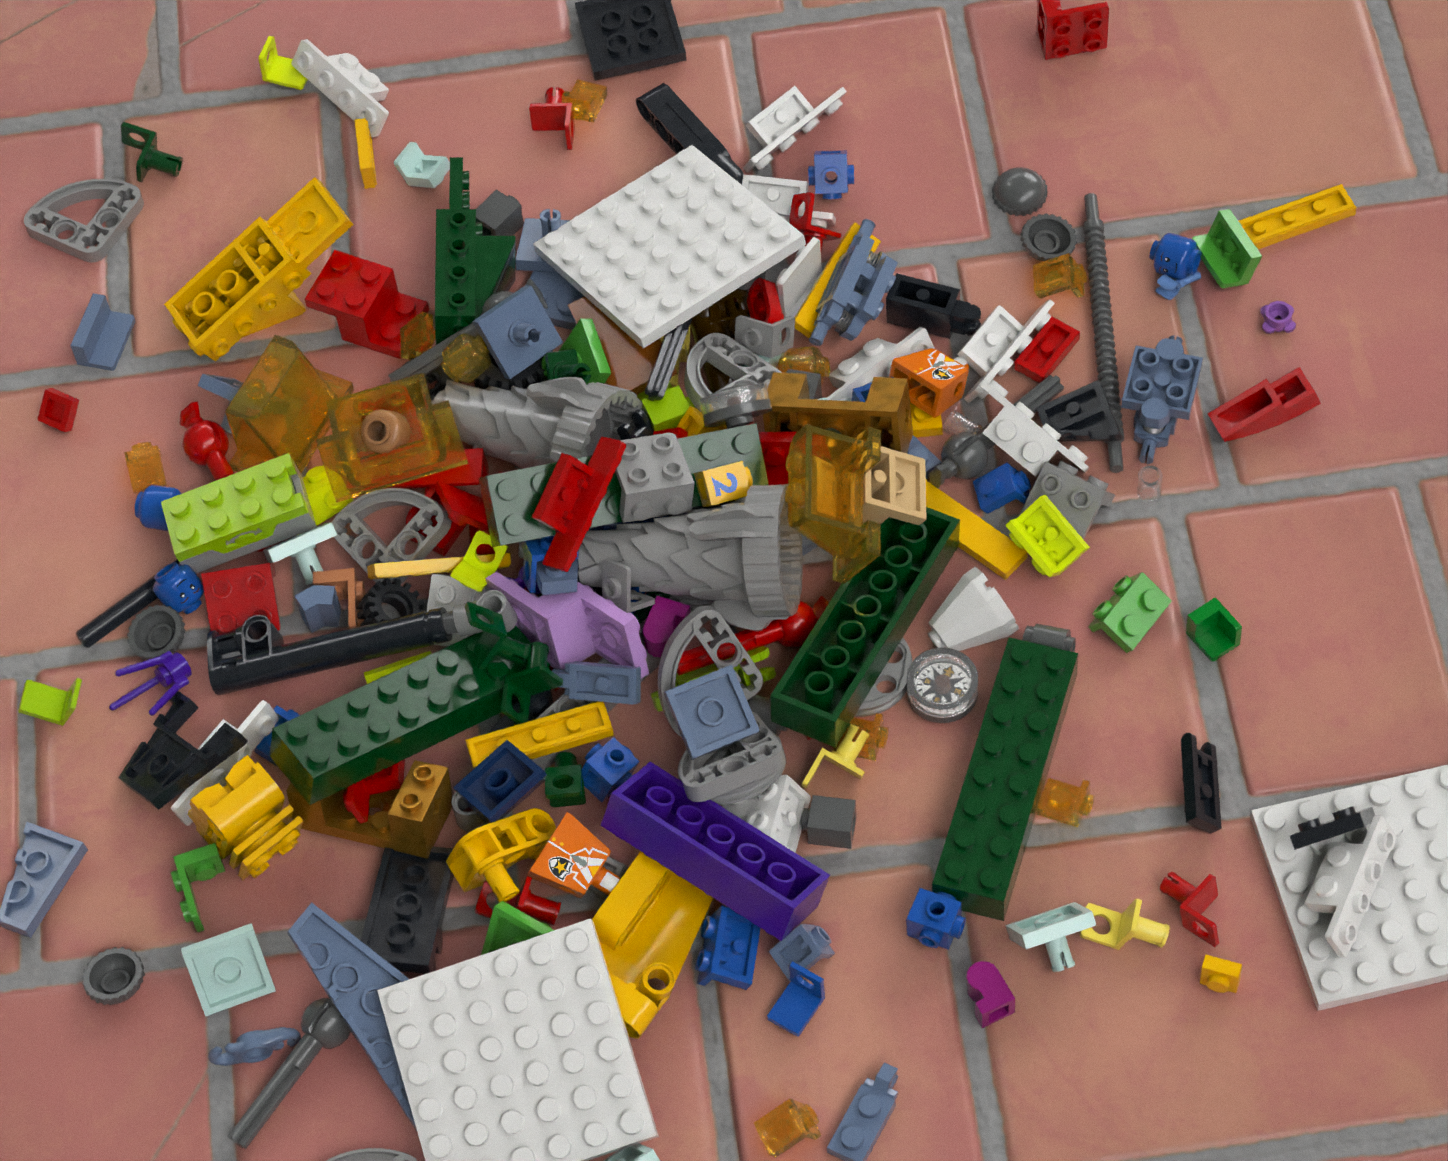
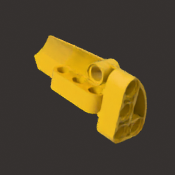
M641 851L592 919L628 1037L639 1039L662 1005L669 999L713 900V897L707 895L682 877L677 876L674 872L646 856ZM658 978L665 983L666 988L655 990L649 985L648 980Z

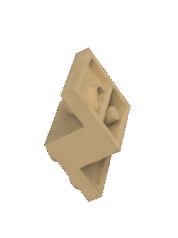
M864 442L845 460L813 452L807 457V519L869 535L888 517L920 525L926 520V466L924 458Z

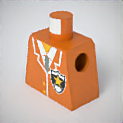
M930 348L893 359L889 378H908L910 403L936 418L962 398L969 366L962 357L952 359L939 350Z
M568 812L527 874L532 879L577 898H582L590 885L609 896L621 878L603 867L611 850Z

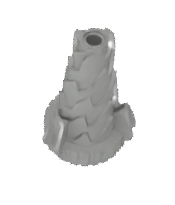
M579 377L547 380L541 383L530 384L527 389L511 386V391L493 386L481 389L447 380L445 390L440 391L436 395L432 406L428 408L427 421L442 433L458 438L474 446L473 448H483L485 455L510 462L517 469H524L558 462L561 453L571 455L574 458L593 455L601 437L621 440L617 429L623 423L629 424L634 430L636 426L632 420V414L638 409L643 411L644 409L642 408L641 400L630 390L599 382H592L587 385Z
M789 484L750 486L746 497L721 505L718 508L695 509L682 516L654 518V522L619 524L615 530L587 531L579 547L578 554L580 583L593 587H602L603 560L610 559L630 567L631 587H639V592H663L676 596H692L700 599L715 600L709 606L715 608L727 624L752 631H762L772 620L788 619L789 616H793L797 613L798 605L800 604L803 579L801 523L794 491Z

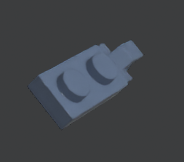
M575 661L565 663V669H552V672L563 679V686L560 687L565 688V695L569 696V699L632 705L641 702V667Z
M884 1062L876 1075L875 1081L867 1077L864 1084H861L827 1146V1153L843 1161L867 1160L896 1106L895 1100L898 1096V1091L892 1088L898 1079V1068Z

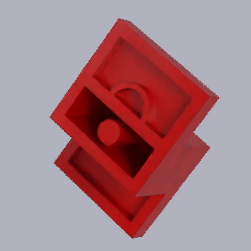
M338 250L333 251L304 299L306 307L336 317L342 340L401 359L430 310L427 301L398 292L393 268Z

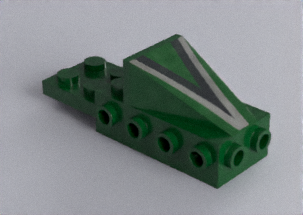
M450 157L449 209H436V345L471 324L483 314L485 301L492 294L500 291H509L515 282V236H482V223H476V209H470V191H463L470 189L469 171H463V157ZM471 347L456 357L471 355Z

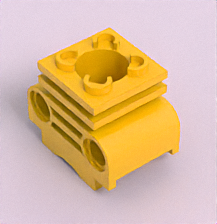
M246 755L233 765L228 775L224 778L227 782L226 786L222 787L220 783H217L211 787L204 788L190 799L191 809L187 814L195 823L197 832L208 845L216 843L222 859L231 854L229 865L233 870L241 864L238 876L242 881L250 874L253 878L262 874L270 866L267 861L278 852L283 856L299 843L297 839L301 836L300 830L303 824L300 816L291 821L294 809L289 804L282 810L285 797L279 786L259 762L254 763Z

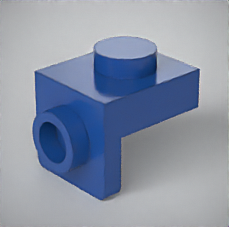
M1008 463L973 481L980 509L987 514L1015 499L1025 504L1029 496V489H1031V483L1027 475L1022 470H1016Z

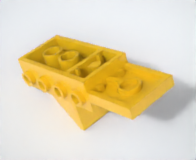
M314 177L267 221L259 216L164 304L174 318L172 320L173 324L181 333L188 337V345L198 356L202 357L205 354L216 362L221 356L228 353L230 348L242 337L302 315L307 309L293 290L299 288L303 281L312 274L307 267L354 224L322 182Z

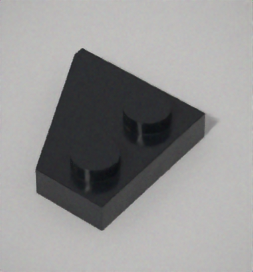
M1099 380L1036 408L1042 425L1044 426L1047 423L1061 435L1058 441H1120L1123 439Z
M1354 806L1332 813L1334 820L1321 824L1319 818L1298 824L1299 832L1290 835L1294 850L1371 824L1375 815L1373 808L1369 807L1356 812Z

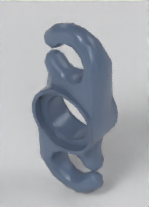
M286 1027L249 1031L240 1035L236 1043H228L225 1046L226 1053H222V1048L216 1046L210 1050L208 1058L211 1063L223 1066L260 1062L269 1058L273 1050H281L284 1047V1040H287L288 1046L293 1047L300 1041L301 1035L298 1030Z

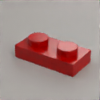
M1052 316L1015 360L1014 369L1041 383L1053 373L1080 340V331Z

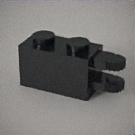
M896 273V280L886 297L887 323L914 330L922 327L929 334L949 339L952 333L972 336L981 326L979 320L981 319L980 308H978V305L975 306L974 304L971 305V303L961 301L960 289Z

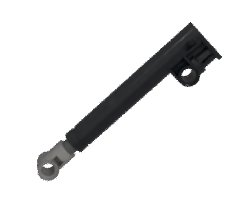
M498 590L484 592L477 601L472 602L494 612L500 610L498 613L503 616L507 632L511 631L517 623L518 616L505 595ZM466 603L454 606L453 611L447 612L444 607L431 609L429 612L423 611L284 644L282 635L266 616L254 615L248 618L242 626L236 627L235 631L219 634L216 630L208 632L209 680L215 694L223 695L434 645V643L449 642L452 640V634L458 633L462 637L483 632V630L469 624L465 610ZM476 614L479 619L490 624V621L487 618L480 614Z

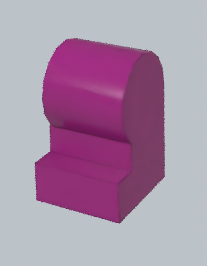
M661 596L656 597L655 604L652 606L643 627L645 647L650 655L661 658L670 636L681 621L691 613L689 605Z
M980 961L970 966L967 971V993L975 1001V1017L981 1028L1015 1013V997L994 964Z

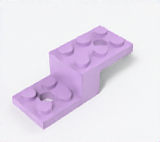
M497 571L485 578L489 590H498L508 599L518 616L516 626L531 643L541 642L549 646L550 650L547 661L551 667L565 669V663L582 662L594 653H597L614 665L641 667V679L649 674L646 662L647 652L641 643L639 635L640 624L632 613H626L615 606L610 599H604L588 585L578 582L577 592L542 595L538 598L536 594L527 592L516 581L507 579Z

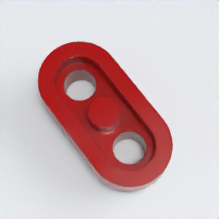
M757 278L751 285L747 297L750 318L770 324L784 319L775 283L763 278Z

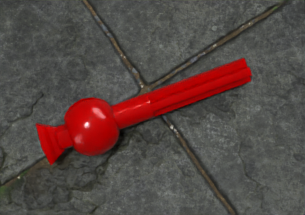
M198 401L191 402L180 413L179 424L187 429L182 441L185 455L191 462L199 466H207L215 481L235 474L225 457L229 448L226 430L217 422L203 420L200 417ZM265 548L259 549L257 552H262Z
M820 596L813 607L800 601L797 613L789 616L788 619L772 620L762 631L747 629L736 633L735 636L746 652L776 641L788 648H800L829 602L823 596ZM730 642L721 644L717 650V656L720 660L731 658L735 654V646ZM701 645L683 652L676 673L680 676L714 664V662Z

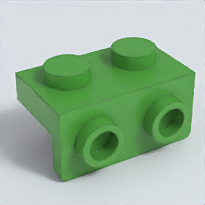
M1230 209L1220 210L1208 234L1193 236L1192 239L1196 241L1198 250L1202 252L1201 260L1221 288L1249 284L1262 255Z
M1143 572L1132 577L1127 575L1122 577L1112 588L1115 594L1111 599L1103 601L1094 610L1092 615L1095 619L1088 626L1092 632L1102 629L1126 653L1134 650L1172 602Z

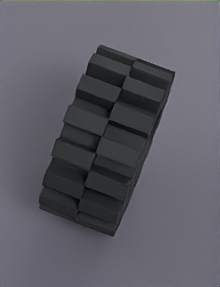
M385 578L382 582H376L361 599L357 608L360 609L357 617L358 619H364L360 626L391 619L383 611L381 603L393 606L401 617L426 611L421 610L425 603L423 600L417 601L416 598L420 594L417 590L411 593L409 589L412 585L406 582L402 587L400 586V579L395 578L391 583L390 578Z

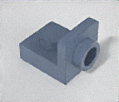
M800 924L786 938L768 951L789 981V965L791 962L809 970L822 958L829 959L835 954L829 945L831 944V939L827 932L820 926L812 924Z

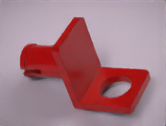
M550 87L545 93V103H532L529 106L532 130H565L567 150H572L575 132L572 103H564L566 94L563 89L556 87V93L553 96V87Z
M811 192L795 194L792 198L789 223L804 235L806 245L813 237L819 239L822 253L823 241L841 239V233L811 225L815 194ZM802 202H805L804 214L799 218V207Z
M1168 873V877L1172 880L1170 881L1164 877L1160 885V891L1181 903L1179 908L1183 927L1213 947H1216L1219 944L1217 926L1214 922L1201 915L1218 896L1216 877L1209 874L1199 886L1195 887L1178 876L1177 873ZM1196 922L1200 923L1207 930V932L1202 930Z
M527 876L520 892L508 900L507 904L531 917L554 925L560 911L561 902H555L532 894L531 889H529L532 877ZM485 880L475 907V913L491 919L493 910L487 905L486 899L489 894L494 892L487 880Z

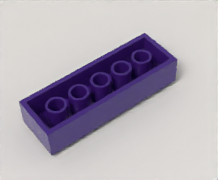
M652 762L646 764L611 793L600 825L780 941L786 938L789 933L818 907L830 874L711 799L703 802L689 800L682 781Z

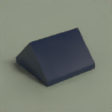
M506 740L453 788L485 824H489L506 817L545 782L547 774L511 742Z

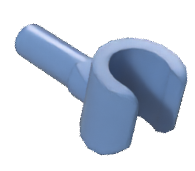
M1197 271L1194 275H1188L1185 279L1173 280L1164 274L1157 280L1160 287L1155 291L1165 299L1172 300L1178 294L1180 288L1201 279V274Z

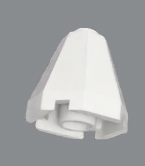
M976 567L961 577L928 622L932 629L928 636L939 651L945 647L951 654L1006 638L1019 630L1013 614L994 587L991 588L985 585L988 579Z

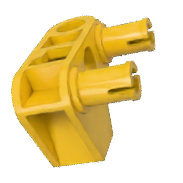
M532 808L483 825L469 832L456 843L446 863L464 892L483 886L484 881L487 880L498 902H507L520 892L508 874L507 869L516 862L527 858L536 861L556 830L555 823L545 811Z

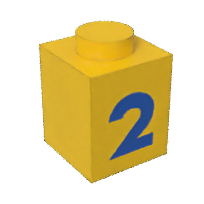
M743 461L694 473L703 507L746 497L748 489H750V486H753L750 470L748 467H744Z

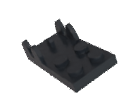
M387 847L384 849L360 941L400 972L423 973L424 975L436 971L435 953L442 954V923L454 878L446 860L453 848L432 847L428 858L394 851V849Z

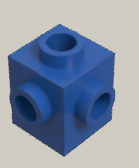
M847 150L815 151L814 166H808L809 186H815V194H822L823 199L842 198V193H848V184H854V165H848ZM829 171L835 172L837 177L830 179L826 176V173Z
M614 737L604 746L598 743L584 758L587 760L582 767L584 786L599 801L603 802L613 791L633 776L632 773L640 761L634 757L628 747L622 745Z
M919 888L906 919L907 936L918 939L925 946L931 948L942 947L949 950L953 938L959 939L964 930L966 918L962 917V902L957 901L955 897L948 893H934Z

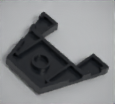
M179 691L169 700L172 706L165 716L159 714L153 723L157 729L149 742L140 743L119 776V779L127 787L158 810L248 742L240 732L226 723L218 729L200 750L175 734L199 708L190 698Z

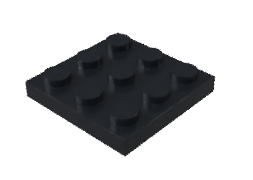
M585 0L575 3L576 14L594 80L687 61L685 47L671 0Z

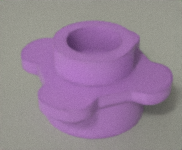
M1274 301L1269 305L1263 306L1260 312L1264 317L1263 331L1269 334L1281 331L1286 333L1294 331L1296 323L1292 321L1294 308L1283 301Z

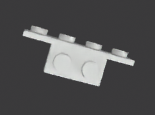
M308 39L301 40L292 60V66L353 121L366 118L371 137H378L389 112L377 101L385 100L389 89L380 82L378 76L365 69L355 56L349 53L326 56Z
M794 86L751 119L745 126L764 149L748 161L743 167L744 170L748 173L756 167L760 171L774 159L771 155L777 149L784 152L797 141L794 136L801 130L807 134L820 123L818 117L824 112L830 116L843 105L840 99L847 92L844 87L840 88L814 109L797 87Z
M743 174L742 185L788 223L793 195L807 193L809 185L807 181ZM802 202L799 207V218L804 214L805 202ZM812 212L811 225L826 229L827 225H835L836 218L833 213Z
M1051 299L1041 305L1024 326L1003 307L998 305L957 353L959 357L964 358L968 365L981 376L979 381L965 396L964 400L970 403L977 396L980 399L985 398L988 393L978 385L982 379L990 384L996 374L1001 377L1012 366L1014 361L1010 357L1014 352L1017 351L1020 354L1033 340L1029 336L1035 328L1039 331L1051 318V315L1047 313L1055 304Z
M919 327L898 344L880 338L867 342L861 351L853 357L842 361L838 368L828 375L832 385L839 389L826 399L852 401L854 388L872 382L874 377L889 378L893 359L934 348L927 330Z
M982 379L978 385L1004 406L984 430L983 434L1035 477L1041 472L1045 461L1049 462L1057 451L1084 473L1087 472L1089 466L1084 462L1088 457L1074 445L1069 449L1058 442L1061 435L1047 423L1041 428L1031 420L1035 413L1020 401L1014 406L1005 398L1009 393L995 380L988 384Z
M262 700L238 729L223 719L200 745L198 750L204 746L224 723L240 732L248 740L242 748L188 787L172 805L171 810L185 825L189 826L193 822L187 815L191 809L190 799L204 788L211 787L217 783H220L222 787L226 786L227 782L224 778L228 775L233 765L246 755L250 757L252 751L262 739L272 732V728L275 727L279 717L269 703Z
M1374 815L1363 844L1330 842L1305 901L1311 912L1334 914L1325 934V939L1339 957H1347L1352 944L1355 943L1358 929L1364 914L1369 909L1370 900L1377 882L1382 877L1388 855L1395 845L1396 834L1381 815Z

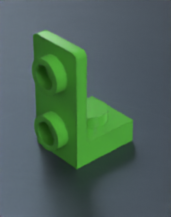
M216 843L173 856L177 870L171 872L177 892L183 891L186 899L180 902L181 910L186 923L193 921L197 932L204 931V926L191 882L198 880L206 881L219 873L225 872Z

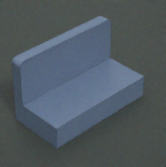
M93 293L70 345L77 364L114 371L135 324L134 315L111 311L106 296Z

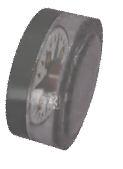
M766 383L733 386L698 400L704 425L707 428L726 425L727 429L744 426L753 423V418L773 410Z
M951 648L930 649L916 657L907 672V696L912 709L922 718L935 723L954 722L969 714L978 699V672L972 660L964 653Z

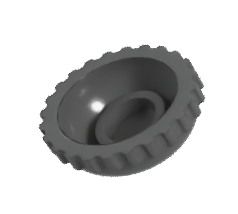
M1016 167L1003 172L1001 176H998L997 181H994V186L992 187L994 204L998 205V209H1002L1004 213L1007 212L1009 215H1031L1033 212H1037L1039 208H1042L1043 203L1046 202L1048 193L1046 181L1036 171L1029 168Z
M1045 213L1044 215L1038 214L1036 217L1033 216L1031 220H1027L1020 233V240L1023 242L1022 246L1025 247V251L1030 256L1041 262L1053 263L1065 260L1067 256L1071 255L1077 244V235H1075V229L1072 228L1071 224H1068L1067 220H1063L1062 217H1057L1054 214L1048 215Z
M155 605L154 607L149 606L146 610L143 609L132 620V625L128 628L129 633L127 636L129 637L130 649L143 660L158 657L167 651H170L172 654L175 653L181 646L186 631L184 629L185 623L182 621L183 618L170 606Z
M114 947L111 950L106 949L105 952L98 953V956L93 957L92 961L88 962L82 976L84 981L82 984L86 994L90 996L91 1000H95L96 1003H102L103 1005L119 1004L130 999L140 988L141 983H143V976H145L144 966L141 958L137 956L136 952H132L131 949H124V947L119 949Z

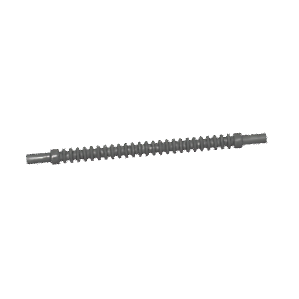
M1089 193L1084 196L1086 221L1083 224L1086 242L1085 248L1087 250V264L1089 265L1087 270L1090 280L1089 287L1091 288L1089 293L1091 295L1090 301L1093 311L1094 341L1096 342L1094 347L1097 357L1096 364L1098 365L1097 372L1099 373L1097 378L1104 389L1123 438L1120 441H1104L1108 445L1110 471L1119 473L1124 469L1121 443L1124 441V430L1122 428L1123 422L1120 412L1121 405L1119 404L1121 399L1119 397L1120 390L1117 380L1118 373L1116 372L1118 367L1115 357L1116 350L1114 349L1115 342L1113 341L1115 337L1112 326L1113 319L1111 318L1112 311L1110 310L1112 305L1110 303L1111 297L1108 287L1109 280L1107 279L1109 274L1107 272L1106 250L1104 249L1106 245L1103 234L1104 224L1099 219L1097 195Z

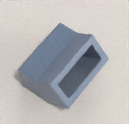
M313 585L294 595L301 618L311 633L324 626H339L341 605L335 586Z

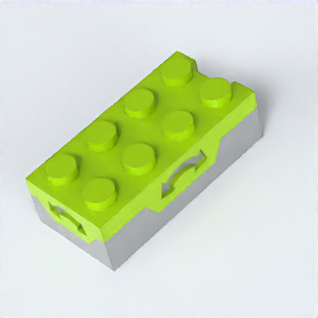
M289 453L161 501L174 555L181 565H189L195 573L317 528L302 475Z

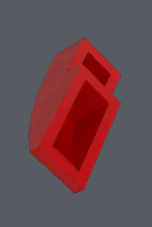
M1298 367L1271 384L1266 378L1207 414L1224 442L1278 426L1320 405L1321 402L1303 371Z

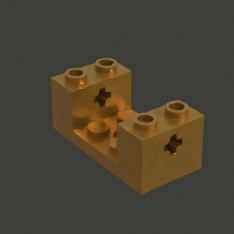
M773 372L764 399H770L773 409L771 412L763 415L765 432L824 431L832 457L845 460L864 442L907 454L913 435L908 378L874 377L866 402L810 399L807 374ZM825 429H837L842 435L833 436Z
M414 760L401 788L370 795L369 809L377 807L382 810L374 815H368V821L361 824L353 813L348 812L345 807L343 796L344 792L347 791V787L311 805L307 803L292 783H290L286 790L289 804L294 809L292 819L294 820L297 816H300L303 820L301 829L381 848L387 847L394 849V851L424 858L429 857L430 851L434 847L450 814L453 797L448 767Z

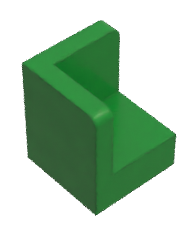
M1216 597L1187 615L1186 634L1210 661H1216L1240 645L1242 626Z

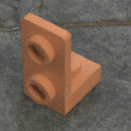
M355 569L313 572V585L335 586L339 601L348 599L349 629L360 627L364 619H358L357 613L360 609L357 608L365 595L364 581H358Z

